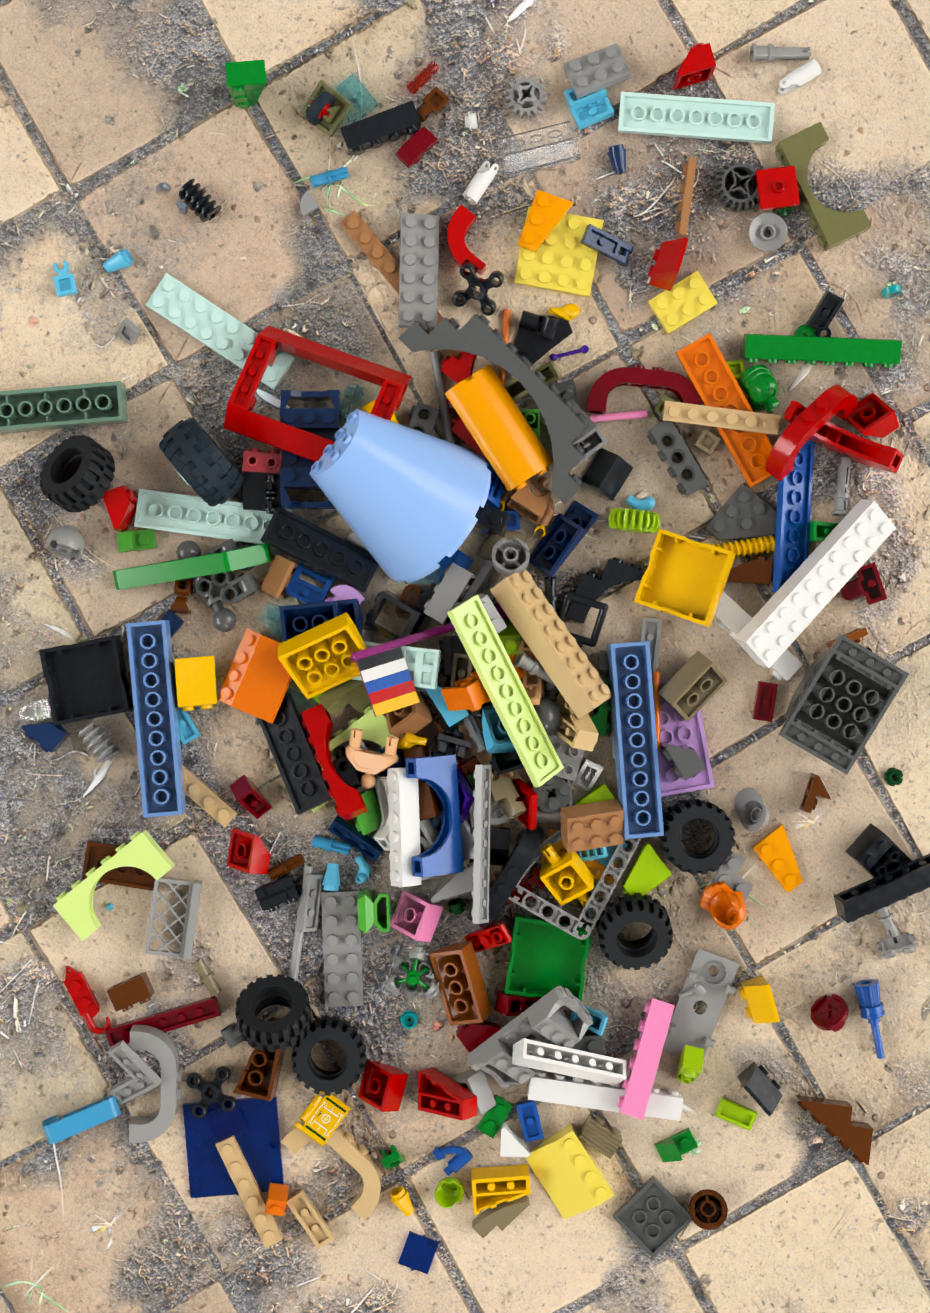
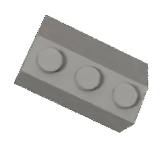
M452 562L451 566L448 565L445 569L443 580L435 586V593L426 602L423 613L444 625L448 624L450 618L447 612L462 602L477 576Z

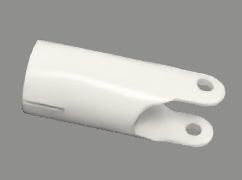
M811 59L791 71L787 77L780 80L778 93L784 95L819 76L821 68L815 59Z
M485 161L462 194L466 200L473 204L478 203L499 169L498 164L494 163L491 168L489 161Z

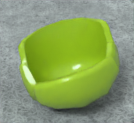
M456 1177L441 1179L435 1189L436 1202L441 1207L448 1209L452 1208L455 1203H460L465 1193L463 1183Z

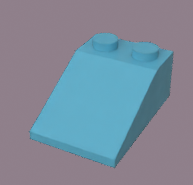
M437 684L436 690L425 688L449 727L469 715L468 710H448L441 692L442 686Z

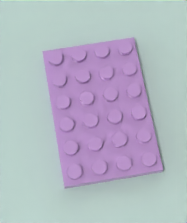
M671 678L660 680V690ZM660 696V749L657 750L661 797L715 787L701 711L699 710L687 722ZM668 743L696 751L706 769L687 780L676 777L670 768L673 764L671 761L666 760L660 751L663 749L661 744Z

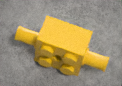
M550 843L547 844L548 848L544 845L540 851L547 858L548 862L541 865L540 879L561 906L577 898L584 908L590 897L587 892L594 889L593 874L576 852H565L558 855Z

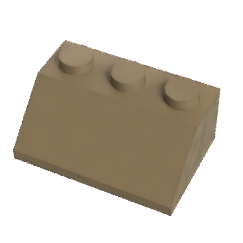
M697 651L658 693L681 717L689 722L728 680L712 661Z

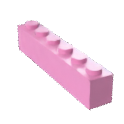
M650 998L649 1001L645 1002L643 1012L646 1014L644 1020L641 1019L638 1031H641L639 1039L636 1038L633 1044L635 1053L634 1057H630L627 1069H630L627 1079L622 1084V1088H624L623 1096H619L617 1101L620 1113L641 1120L644 1119L675 1007L673 1004Z

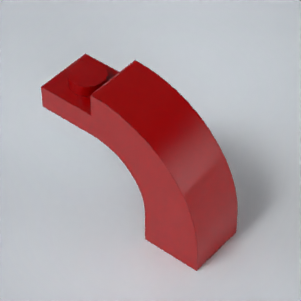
M461 204L449 222L447 232L449 251L459 267L465 262H471L476 268L475 273L478 272L482 275L486 270V264L471 253L465 244V236L476 222V216Z

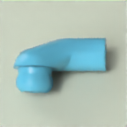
M630 495L626 503L636 510L648 511L654 507L655 500L653 497L638 500Z
M363 854L354 859L359 866L358 873L355 876L358 884L365 883L371 872L370 865Z

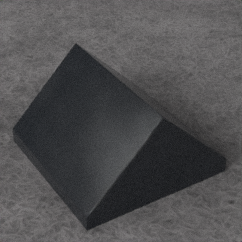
M601 448L581 480L613 501L633 467L619 455Z

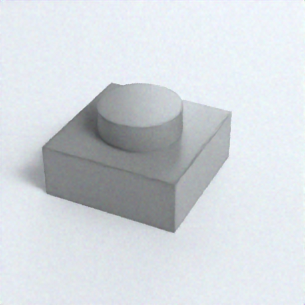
M126 318L122 321L117 335L132 346L136 343L142 330Z

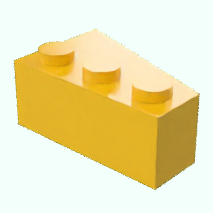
M528 1164L471 1168L474 1215L489 1207L491 1209L495 1208L497 1204L502 1202H510L531 1194Z

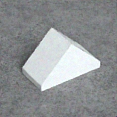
M584 757L572 785L589 792L604 767Z
M503 1122L500 1135V1157H529L530 1148Z

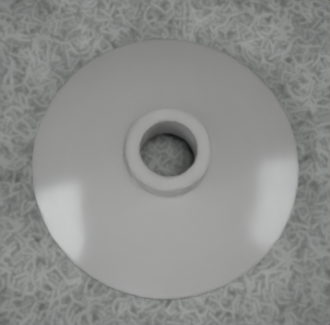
M760 214L750 224V241L754 247L761 251H775L786 241L787 225L777 214ZM764 231H768L770 236L765 237Z

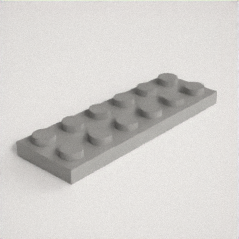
M401 213L398 328H408L414 321H423L429 326L430 330L437 326L439 216Z
M359 890L321 892L325 1007L364 1005L361 931L358 928L357 900Z

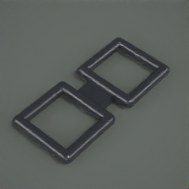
M565 592L558 612V617L562 621H564L570 600L599 609L590 638L570 632L580 648H582V645L595 647L608 611V605L571 592Z

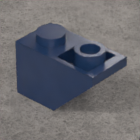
M53 722L27 724L21 728L25 731V736L31 740L35 739L40 743L39 747L45 752L57 751L70 735L62 726H53Z

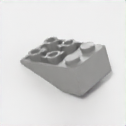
M572 398L569 400L574 406L572 409L577 414L579 412L587 418L586 423L588 424L573 441L574 444L578 443L585 450L583 453L586 455L575 466L576 468L607 445L608 441L595 423ZM543 419V420H542V423H543V424L545 425V427L547 428L545 419Z

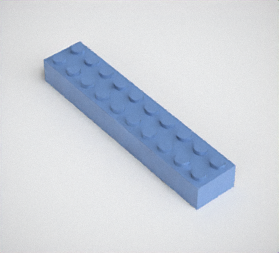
M170 621L126 623L143 818L182 815L186 813Z
M649 641L606 644L610 692L613 695L610 698L618 802L624 810V839L664 836Z

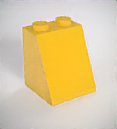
M214 656L174 659L177 709L182 708V711H193V707L201 706V710L213 709V705L217 704Z

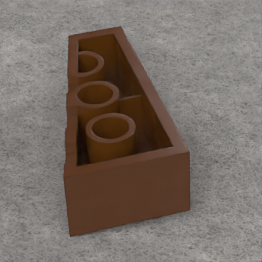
M271 1017L267 1021H275L281 1018ZM256 1046L233 1093L271 1101L276 1096L285 1050L280 1051L278 1049L275 1052H269L265 1049L260 1051L257 1050Z

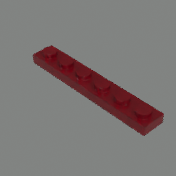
M215 995L106 1028L105 1033L110 1047L122 1040L128 1044L130 1043V1030L133 1025L152 1026L165 1033L221 1016L222 1012Z

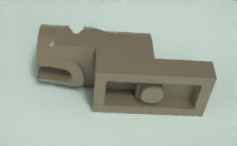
M491 770V806L502 803L500 806L509 819L524 814L527 810L523 801H516L520 795L512 780L506 776L494 781V774Z

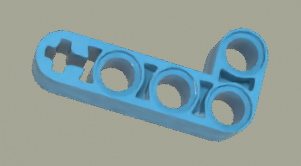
M110 1095L63 1116L55 1115L42 1121V1127L47 1141L51 1145L117 1117L121 1114V1110L116 1098Z

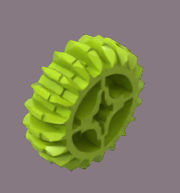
M612 509L608 518L610 528L627 532L656 533L661 524L659 514L636 509Z

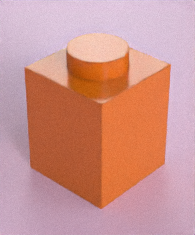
M270 1182L266 1197L265 1214L284 1217L289 1185Z

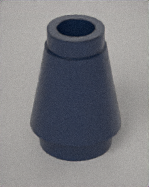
M619 144L608 147L609 152L607 154L615 175L626 173V149H624V145Z

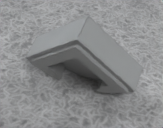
M310 190L303 195L300 202L303 218L320 208Z

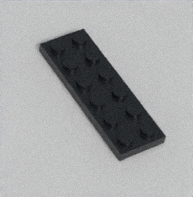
M279 506L260 540L362 593L366 592L379 565L368 551Z
M286 693L273 724L258 718V721L296 813L301 815L332 800L329 795V786L322 777L321 767L315 759L314 750L308 741V736L291 695Z

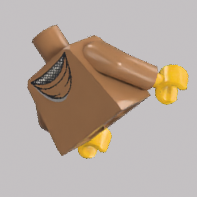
M540 476L537 482L532 478L527 480V485L518 491L516 488L509 492L506 490L501 497L500 503H502L503 508L500 511L506 509L507 502V506L536 525L540 523V526L535 527L534 534H536L537 529L541 528L543 529L541 537H544L546 533L545 526H548L554 514V504L552 498H550L552 491L546 488L549 480L544 476Z

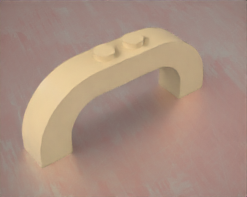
M302 1121L298 1122V1123H300L302 1126L305 1124V1123L302 1122ZM294 1125L281 1139V1142L294 1155L306 1143L314 1141ZM338 1126L326 1143L361 1175L364 1187L352 1200L351 1208L361 1218L366 1220L374 1211L380 1197V1170L375 1160L369 1154L368 1149L363 1144L359 1145L349 1131L345 1132Z

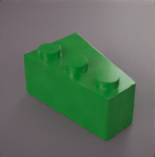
M265 60L225 63L227 88L235 106L240 109H248L250 106H255L266 85Z

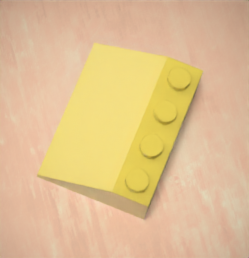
M569 1124L532 1148L530 1156L524 1157L564 1219L594 1208L614 1196L612 1186L583 1141L578 1138L572 1124Z

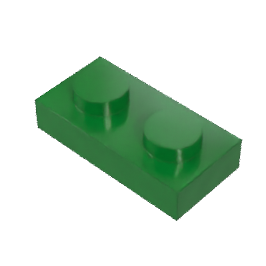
M497 1094L494 1098L496 1105L485 1112L477 1125L478 1130L491 1138H494L513 1107L512 1103Z

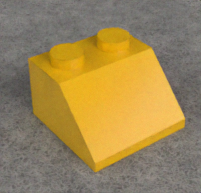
M762 976L740 982L742 988L739 989L742 1000H745L747 1007H744L747 1018H751L754 1023L780 1022L769 983Z

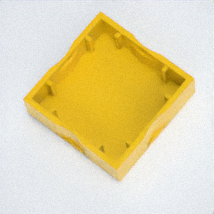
M659 529L650 553L648 568L642 577L634 602L711 628L736 554L729 550L707 543H700L690 540L685 536Z

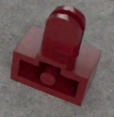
M875 562L860 567L857 571L859 578L847 582L840 589L844 599L854 600L865 596L868 605L888 599Z

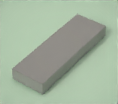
M304 874L297 930L299 932L317 931L323 874Z

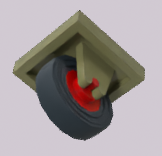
M320 80L300 113L311 124L317 126L329 137H333L353 104L324 80Z

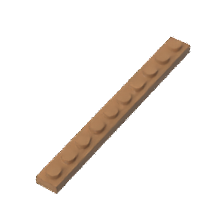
M354 210L340 222V225L399 295V263ZM437 310L438 325L444 318ZM444 349L450 357L452 355H455L458 359L461 357L459 355L460 350Z

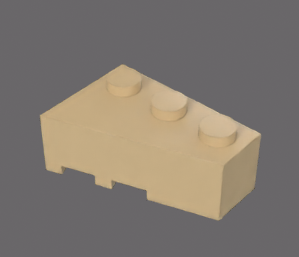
M559 691L556 701L562 709L559 718L562 722L555 734L572 748L592 752L599 735L588 713L578 719Z

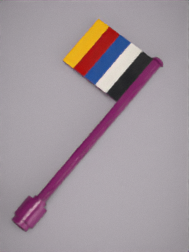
M498 602L494 603L493 605L503 621L508 620L509 617ZM452 623L365 650L351 652V660L357 663L375 717L420 702L401 647L454 631L455 628Z

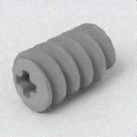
M94 721L80 731L78 738L85 737L82 743H90L87 750L94 749L91 754L92 757L98 756L96 762L104 763L115 756L119 750L112 751L115 744H107L110 738L103 739L106 732L99 733L98 731L101 726L94 727L93 725L96 722Z

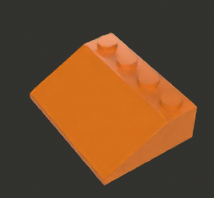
M246 628L217 699L273 724L292 679L278 659V644L282 642Z

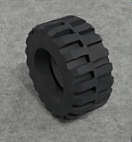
M85 435L69 437V440H63L47 456L48 459L43 463V470L40 472L41 480L39 482L43 495L65 511L74 513L90 509V506L96 505L97 501L105 496L106 490H109L110 483L114 479L115 462L111 453L91 437Z
M699 799L685 800L679 805H674L672 810L665 814L663 822L664 836H659L661 840L660 846L667 859L681 871L689 872L693 875L697 873L702 875L708 874V871L712 870L714 872L718 870L717 867L719 865L723 866L727 862L726 858L728 856L731 857L733 853L731 851L732 846H735V829L732 828L733 823L731 819L715 804ZM692 819H703L710 823L714 830L715 836L711 847L701 854L688 853L682 848L679 841L682 827Z
M626 893L624 897L619 898L617 896L613 898L614 902L606 904L605 910L603 909L597 921L600 948L605 953V957L609 961H613L614 965L618 967L622 965L623 969L628 970L630 968L640 970V967L648 968L651 967L652 963L657 964L660 962V957L664 958L668 953L667 949L671 948V939L673 938L671 922L665 907L661 905L660 901L657 899L652 900V897L647 894L641 896V893H634V895ZM631 922H644L652 927L650 932L639 940L629 941L617 935L623 926Z
M272 974L267 975L266 978H257L256 982L249 983L247 989L241 991L240 997L236 1001L235 1015L239 1032L243 1040L248 1041V1045L253 1048L257 1046V1050L264 1051L267 1049L269 1052H275L278 1049L280 1051L286 1050V1047L296 1045L297 1040L301 1041L305 1037L304 1033H307L310 1028L312 1016L308 993L300 982H295L289 976L284 978V975L278 974L273 976ZM272 1005H283L290 1009L287 1015L275 1021H264L257 1017L263 1009Z
M328 1016L322 1017L319 1021L315 1019L311 1022L308 1032L304 1033L305 1037L301 1041H296L291 1055L292 1068L298 1074L296 1077L298 1081H303L305 1083L304 1087L308 1090L310 1087L313 1088V1093L319 1094L322 1091L325 1092V1096H330L331 1092H335L337 1095L342 1093L343 1089H350L352 1084L359 1080L366 1061V1045L363 1043L364 1038L362 1034H358V1029L355 1026L351 1027L349 1021H339V1017L329 1019ZM322 1040H333L340 1043L347 1052L345 1065L336 1071L320 1069L311 1057L314 1045Z

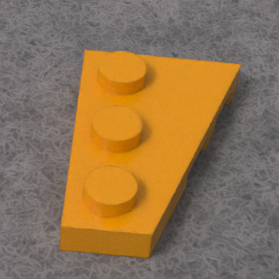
M537 189L517 246L536 252L574 203Z
M780 824L752 846L753 850L787 893L803 882L783 824Z

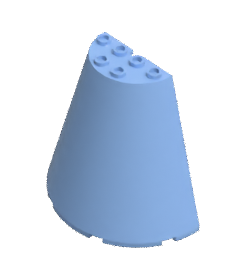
M356 409L349 414L343 428L336 432L335 443L332 446L329 444L325 447L323 455L319 461L312 465L309 474L389 578L398 583L402 581L407 583L417 581L440 567L438 562L445 556L450 558L475 526L478 520L475 515L479 506L484 508L490 489L491 471L487 468L488 461L476 451Z

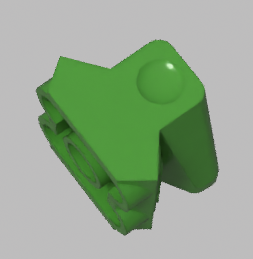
M368 888L366 890H359L357 900L359 931L367 933L375 923L380 932H388L391 920V900L387 893H379L375 897Z

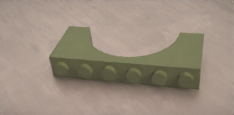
M819 122L780 141L775 148V154L777 159L782 161L784 167L795 165L801 208L805 213L807 212L810 218L809 224L818 235L819 245L827 251L866 232L872 225L864 209L854 212L834 211L820 203L812 193L808 182L809 161L812 155L829 140L822 123Z

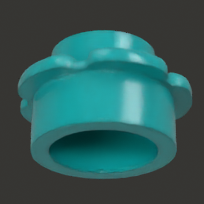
M411 1010L404 1011V1014L400 1016L402 1026L405 1029L417 1026V1020L419 1019L417 1013Z

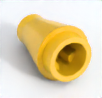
M403 1186L393 1189L390 1193L391 1201L403 1212L404 1216H410L414 1212V1208L407 1189Z

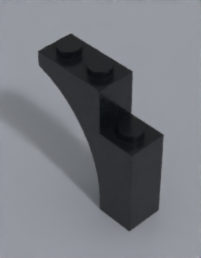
M613 557L612 559H607L600 580L597 579L598 575L591 572L582 573L574 594L597 600L603 592L618 583L642 580L645 572L641 571L642 568L637 565L631 564L627 566L623 564V560ZM571 601L565 617L583 624L591 607Z

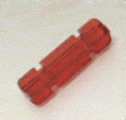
M431 61L427 68H424L414 78V81H410L407 84V90L411 94H415L419 90L418 88H421L431 78V75H434L439 70L437 64Z

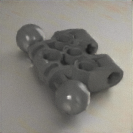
M232 538L206 551L204 555L238 549ZM187 540L177 547L176 554L178 559L200 556L201 551L195 542ZM232 571L223 572L226 577L224 582L220 580L221 573L192 578L195 589L201 595L206 607H211L215 613L212 619L214 627L221 632L231 631L237 622L236 614L232 610L224 608L221 601L230 604L239 603L260 590L251 572L237 579H234ZM205 582L209 583L208 591L204 589ZM231 589L235 593L233 599L229 597V591Z

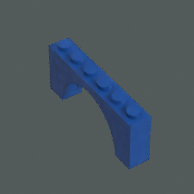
M454 754L406 758L407 778L420 779L429 784L437 793L443 811L441 831L434 844L425 852L412 856L413 876L425 878L464 872L463 840L461 837L462 822L458 795L459 781L457 779L458 762Z

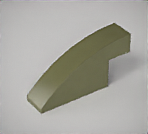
M549 361L534 370L535 372L539 370L546 377L544 381L549 386L562 379L554 361ZM516 378L504 384L515 404L531 396Z
M353 679L327 690L317 698L334 717L348 703L359 713L363 712L371 704L363 681Z

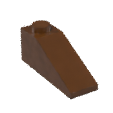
M755 557V560H750L733 567L730 570L727 582L769 585L771 584L772 561H767V557Z

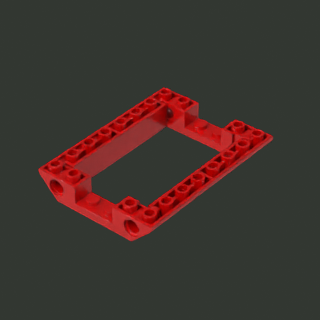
M268 325L257 335L230 396L223 428L314 462L319 461L327 445L330 444L332 446L335 441L252 412L257 402L255 393L267 366H273L278 347L279 350L382 386L370 414L389 421L394 411L398 412L412 376Z

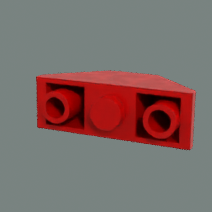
M503 919L493 921L487 928L483 929L481 927L464 936L466 941H472L475 953L512 941V936Z

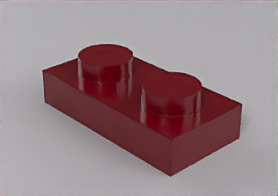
M758 681L752 719L772 722L778 684Z

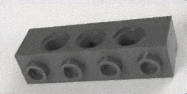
M662 421L648 430L649 435L647 437L650 443L658 448L657 454L662 462L665 461L668 465L667 471L672 479L675 477L678 482L676 486L681 495L685 494L688 497L709 484L673 422ZM668 437L671 440V446H664L662 438ZM673 454L680 455V463L673 462ZM683 470L690 472L691 478L689 480L683 479Z

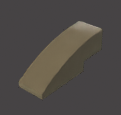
M525 1195L510 1202L505 1201L497 1204L495 1208H488L472 1220V1228L482 1238L496 1226L503 1231L530 1205L529 1197Z

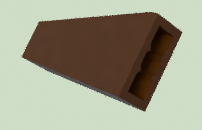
M414 745L403 751L405 763L406 758L430 756L427 745ZM418 779L419 820L422 821L438 816L442 812V805L435 790L426 782Z

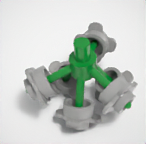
M416 946L412 947V950H406L407 953L404 956H395L393 958V971L395 973H407L406 978L399 979L397 975L391 976L390 973H387V980L384 981L386 990L392 992L395 996L397 991L401 989L406 993L408 999H413L417 993H422L425 1001L429 998H435L439 993L438 986L440 982L436 981L434 983L429 980L424 983L420 980L421 975L430 979L435 977L431 960L427 957L429 953L423 952V948ZM410 959H411V960H414L412 970H410V969H411ZM418 961H422L418 966V971H416Z

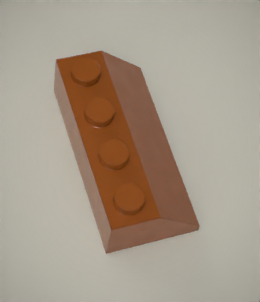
M472 941L454 943L430 952L429 957L436 981L440 982L438 988L449 1025L483 1023L492 1014V1009Z

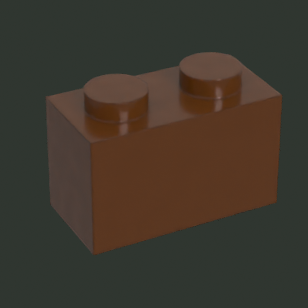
M143 972L111 986L107 993L115 1011L117 1012L122 1009L125 1012L133 1008V1004L137 1002L144 1004L150 1001V997L155 991L147 973Z

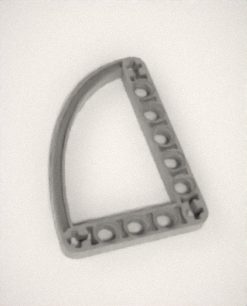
M561 829L540 844L531 863L516 885L517 893L521 895L523 891L527 893L522 898V902H518L520 898L517 896L509 897L508 900L576 939L584 940L591 934L642 838H637L636 842L633 839H624V841L628 840L632 843V849L629 852L623 850L622 844L617 845L578 918L519 885L531 866L543 854L540 851L544 845L548 848V843L554 845L561 839ZM616 857L623 860L621 868H615L613 865V860ZM610 874L614 877L612 885L604 883L605 875ZM598 891H602L605 894V900L600 903L594 897ZM529 896L534 897L536 900V905L532 908L527 907L525 904V900ZM545 906L552 908L553 914L551 917L543 916L542 909ZM589 908L594 909L596 912V916L592 920L585 916V912ZM565 915L570 919L567 927H562L559 924L561 916ZM582 918L586 922L592 923L591 926H585V935L578 936L579 932L576 929L583 926L584 922H580Z

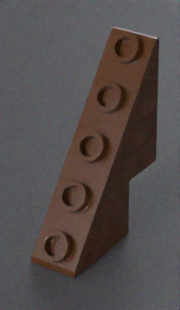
M797 1095L799 1099L797 1104L804 1111L808 1109L812 1113L811 1117L818 1124L822 1122L826 1126L825 1131L834 1138L836 1135L840 1139L838 1143L846 1151L850 1149L854 1153L852 1156L860 1164L864 1162L866 1165H869L873 1128L869 1123L851 1121L852 1106L848 1101Z

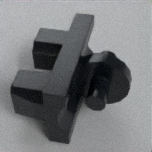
M455 725L452 730L445 729L444 734L439 733L433 740L436 743V753L447 754L448 746L453 747V754L456 755L457 759L465 757L467 750L471 748L472 742L462 740L464 734L460 733L459 726Z

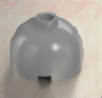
M60 526L54 528L49 533L45 542V548H51L50 552L59 557L71 559V556H77L76 560H79L84 553L85 539L75 526Z
M502 538L492 548L491 559L493 567L503 576L524 572L529 565V547L519 538Z

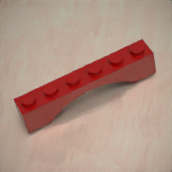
M322 704L301 712L303 717L301 723L310 735L307 737L311 747H315L316 754H314L315 759L323 768V771H321L322 777L325 782L328 781L329 795L332 800L335 799L337 806H335L337 815L347 821L367 812L368 810L361 793L344 783L333 766L330 756V737L334 724L329 712Z

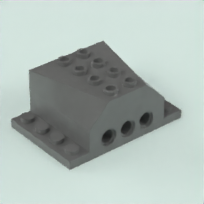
M839 633L830 650L825 649L811 664L791 697L785 714L788 719L778 735L847 775L909 673Z

